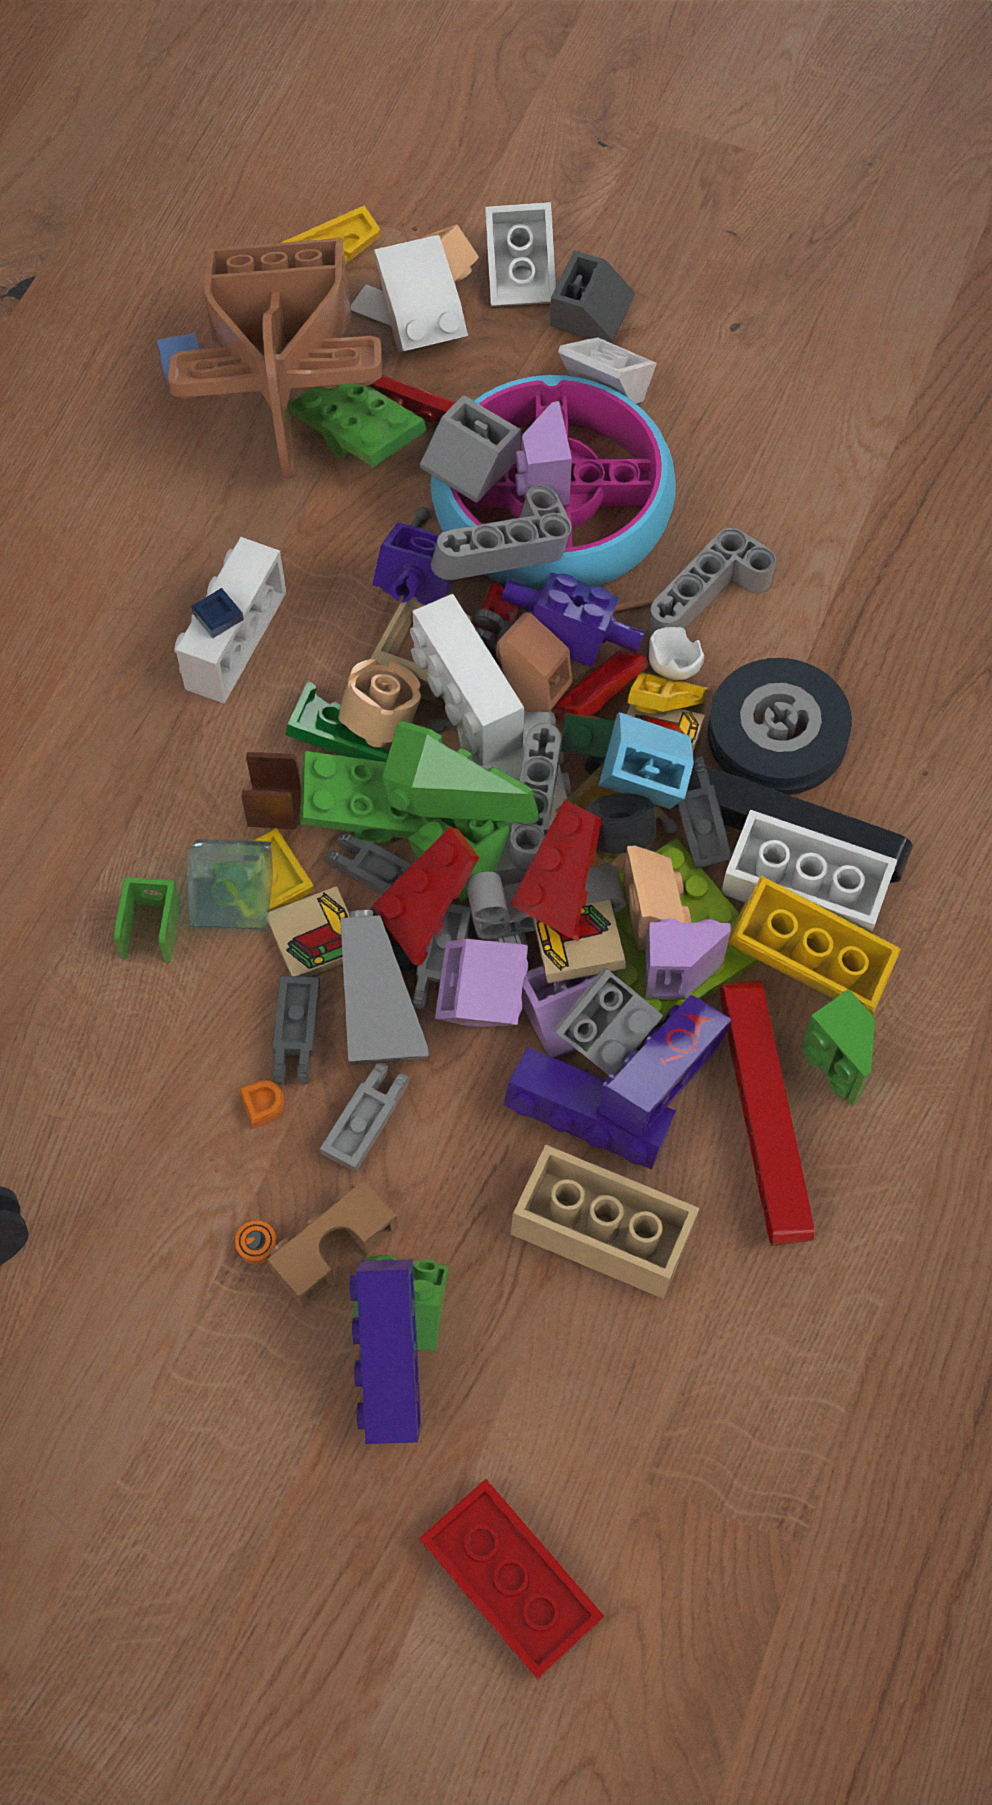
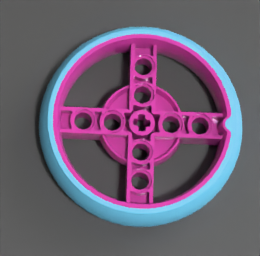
M543 375L505 383L474 400V402L517 428L532 425L552 402L559 401L572 457L570 504L563 505L571 522L572 529L586 523L599 507L644 506L630 523L614 534L597 542L572 547L571 530L564 554L557 561L483 575L506 585L508 579H512L514 582L537 591L540 588L544 589L551 572L568 574L578 582L591 587H599L614 581L637 566L660 540L667 527L675 501L676 480L670 450L654 421L644 410L620 392L606 385L579 377ZM568 424L588 428L609 437L627 450L634 459H598L588 446L568 437ZM515 462L477 503L431 475L432 501L442 531L482 525L467 508L508 507L516 519L520 518L525 497L524 495L518 496L515 476L516 474H521L518 473L517 463Z

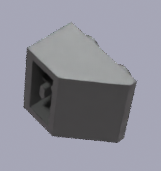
M574 250L551 296L550 326L589 338L598 337L613 344L633 301L635 292L605 259Z

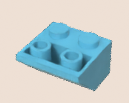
M619 712L616 716L598 786L620 793L641 795L648 798L653 804L671 809L683 801L686 796L694 764L690 736Z

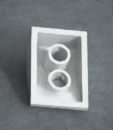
M551 202L485 207L491 307L551 303V296L556 288Z
M439 235L374 250L397 352L468 336L459 295Z
M598 337L561 345L558 350V354L570 376L606 385L620 392L635 404L644 401L657 364L656 362Z

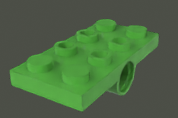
M356 383L342 384L330 389L317 386L304 392L299 398L289 404L292 414L320 432L329 449L337 457L344 458L349 453H352L372 467H375L427 431L422 418L368 385L361 386Z
M305 751L303 754L300 825L352 831L358 839L364 842L368 840L375 845L389 842L392 837L407 839L419 831L424 824L432 822L437 818L420 817L391 807L382 778L387 762Z

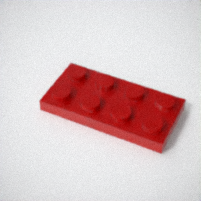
M487 1479L482 1481L419 1538L423 1546L536 1681L604 1619L601 1611Z

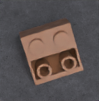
M523 613L497 642L496 657L501 662L502 673L524 706V711L550 712L572 684L570 651L532 613Z

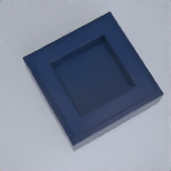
M223 588L191 606L192 614L212 638L244 620L243 612Z

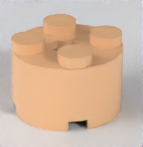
M369 659L356 664L352 668L338 718L353 733L364 738L370 746L384 747L387 742L393 741L398 723L405 721L413 724L421 698L419 691L420 682L409 669L398 663L389 661V665L385 666L378 665V659Z

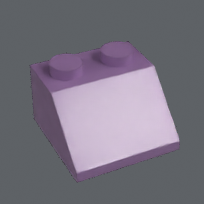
M556 401L552 402L522 435V451H516L518 473L521 474H516L515 479L518 496L524 495L526 498L527 492L532 486L545 485L557 493L562 505L570 504L572 457L560 403Z

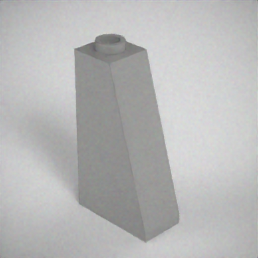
M372 910L349 912L350 917L340 918L349 1063L365 1064L430 1059L428 1045L381 916H373Z

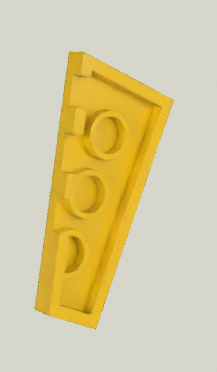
M364 205L283 242L342 238L345 264H347L380 238L381 229Z

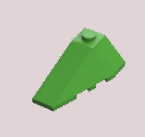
M405 721L397 724L382 777L391 807L420 817L483 821L492 819V821L532 824L539 820L533 789L496 767H491L488 770L471 760L472 753L462 747L457 752L441 743L442 736L431 729Z

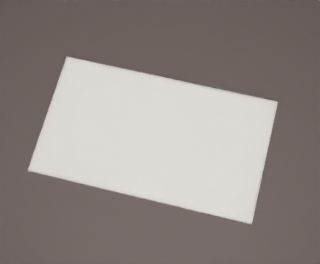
M365 284L351 304V310L391 326L383 291Z

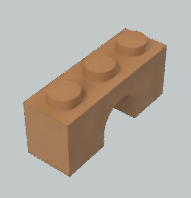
M363 1180L356 1187L350 1185L343 1189L335 1198V1204L324 1213L318 1211L308 1218L303 1225L304 1230L293 1239L288 1237L280 1241L270 1252L271 1257L267 1261L272 1274L303 1308L334 1282L332 1269L322 1259L323 1252L330 1243L339 1239H348L355 1242L367 1255L398 1229L397 1217L367 1182Z

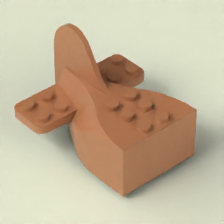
M342 238L209 248L207 250L204 273V293L212 339L222 347L181 351L175 353L170 358L167 378L170 394L182 400H191L205 395L227 397L233 393L261 391L272 410L279 460L284 478L294 477V449L289 397L293 388L321 386L322 388L330 389L342 384L354 383L367 386L382 377V348L379 338L374 336L342 338L351 318Z

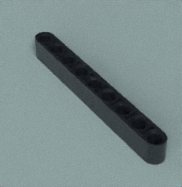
M588 756L584 765L588 774L600 780L605 758ZM694 764L687 788L688 791L701 788ZM706 766L710 783L715 788L724 825L742 831L749 811L753 810L897 859L890 883L901 880L913 848V844L905 836Z

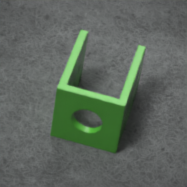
M124 877L114 931V942L120 958L127 959L137 905L164 907L158 942L164 961L171 962L181 908V901L175 881ZM144 890H154L162 895H150L145 893Z

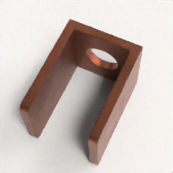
M247 752L246 761L252 790H242L241 794L247 826L296 829L301 792L296 755Z

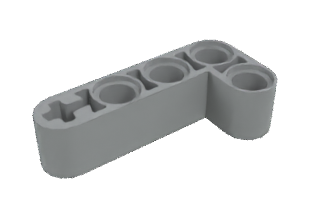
M545 485L532 486L527 492L520 518L442 532L438 536L431 562L432 571L439 578L455 580L557 561L564 554L572 530L571 522L557 493L552 488Z
M726 528L720 531L653 601L648 629L650 636H652L654 631L664 627H681L686 629L731 580L752 593H762L768 590L772 585L776 567L774 552L737 528Z
M547 723L534 725L528 731L519 782L533 789L537 810L540 813L539 820L535 824L512 822L510 834V860L516 868L523 871L528 870L551 826L549 824L560 761L561 734L556 727ZM543 747L546 748L545 757L539 756L540 749ZM534 778H542V779H544L545 781H543V782H534V781H532L531 779H534ZM523 844L533 845L535 848L531 850H525L520 848L519 846Z
M609 864L589 867L585 888L588 891L586 904L610 900L613 913L622 910L626 905L618 868ZM488 871L474 874L468 878L466 888L474 926L479 938L492 940L536 930L533 917L510 905L521 882L502 886L500 875Z

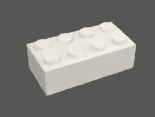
M240 537L234 549H229L226 553L221 572L218 577L214 576L209 583L207 596L223 588L243 612L244 620L212 638L192 614L191 624L185 633H181L178 636L174 648L185 690L225 704L286 594L280 550Z
M450 594L412 611L413 627L410 628V634L414 642V648L411 649L413 660L419 669L425 668L429 675L428 682L436 697L441 696L445 701V710L450 722L454 726L458 724L462 729V737L467 750L472 754L476 753L484 765L523 747L524 706L455 596Z
M750 810L726 870L721 892L725 896L746 902L760 877L764 876L872 933L897 859Z

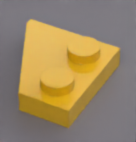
M641 672L630 689L627 703L636 705L635 708L644 713L666 712L705 703L708 688Z

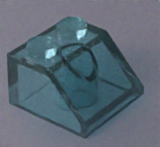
M195 839L187 852L189 927L266 930L273 880L272 842Z

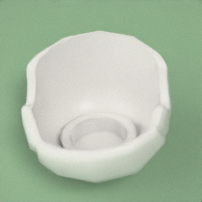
M664 627L654 631L650 638L649 663L657 674L671 680H686L699 672L704 663V654L700 641L691 642L687 638L684 628Z

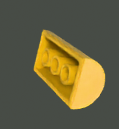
M764 876L760 877L746 900L728 940V944L833 1000L849 989L871 1015L875 1012L901 951V948Z

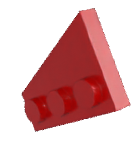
M564 799L510 905L566 936L579 941L581 927L578 924L582 906L586 905L588 891L585 890L589 867L594 864L602 819Z
M449 827L372 905L413 965H422L428 955L426 949L434 934H439L445 923L442 919L453 899H458L479 859V856L458 828Z

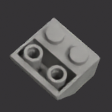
M463 395L441 417L422 458L420 468L477 503L516 462V451H520L521 429Z
M604 967L555 1026L553 1031L610 1075L612 1072L616 1074L629 1053L640 1045L663 1017V1014Z

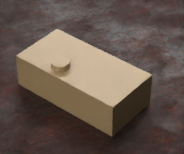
M545 1145L513 1212L510 1234L664 1299L694 1228L700 1208Z

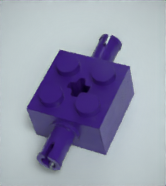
M397 522L381 544L372 585L381 587L382 591L392 595L397 601H399L401 596H404L402 599L403 603L410 601L414 597L419 603L427 605L448 596L457 579L445 580L439 578L432 571L431 562L440 534Z
M551 572L544 589L540 588L539 591L508 579L501 597L503 602L505 601L531 611L545 627L569 648L570 659L590 667L593 666L601 643L605 644L606 641H609L637 653L645 633L643 630H638L614 620L615 616L612 615L619 597L612 595L604 588L591 587L578 582L568 574Z

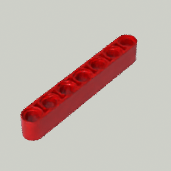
M761 980L721 984L722 1013L731 1019L726 1033L768 1240L771 1246L813 1241V1217L763 984Z

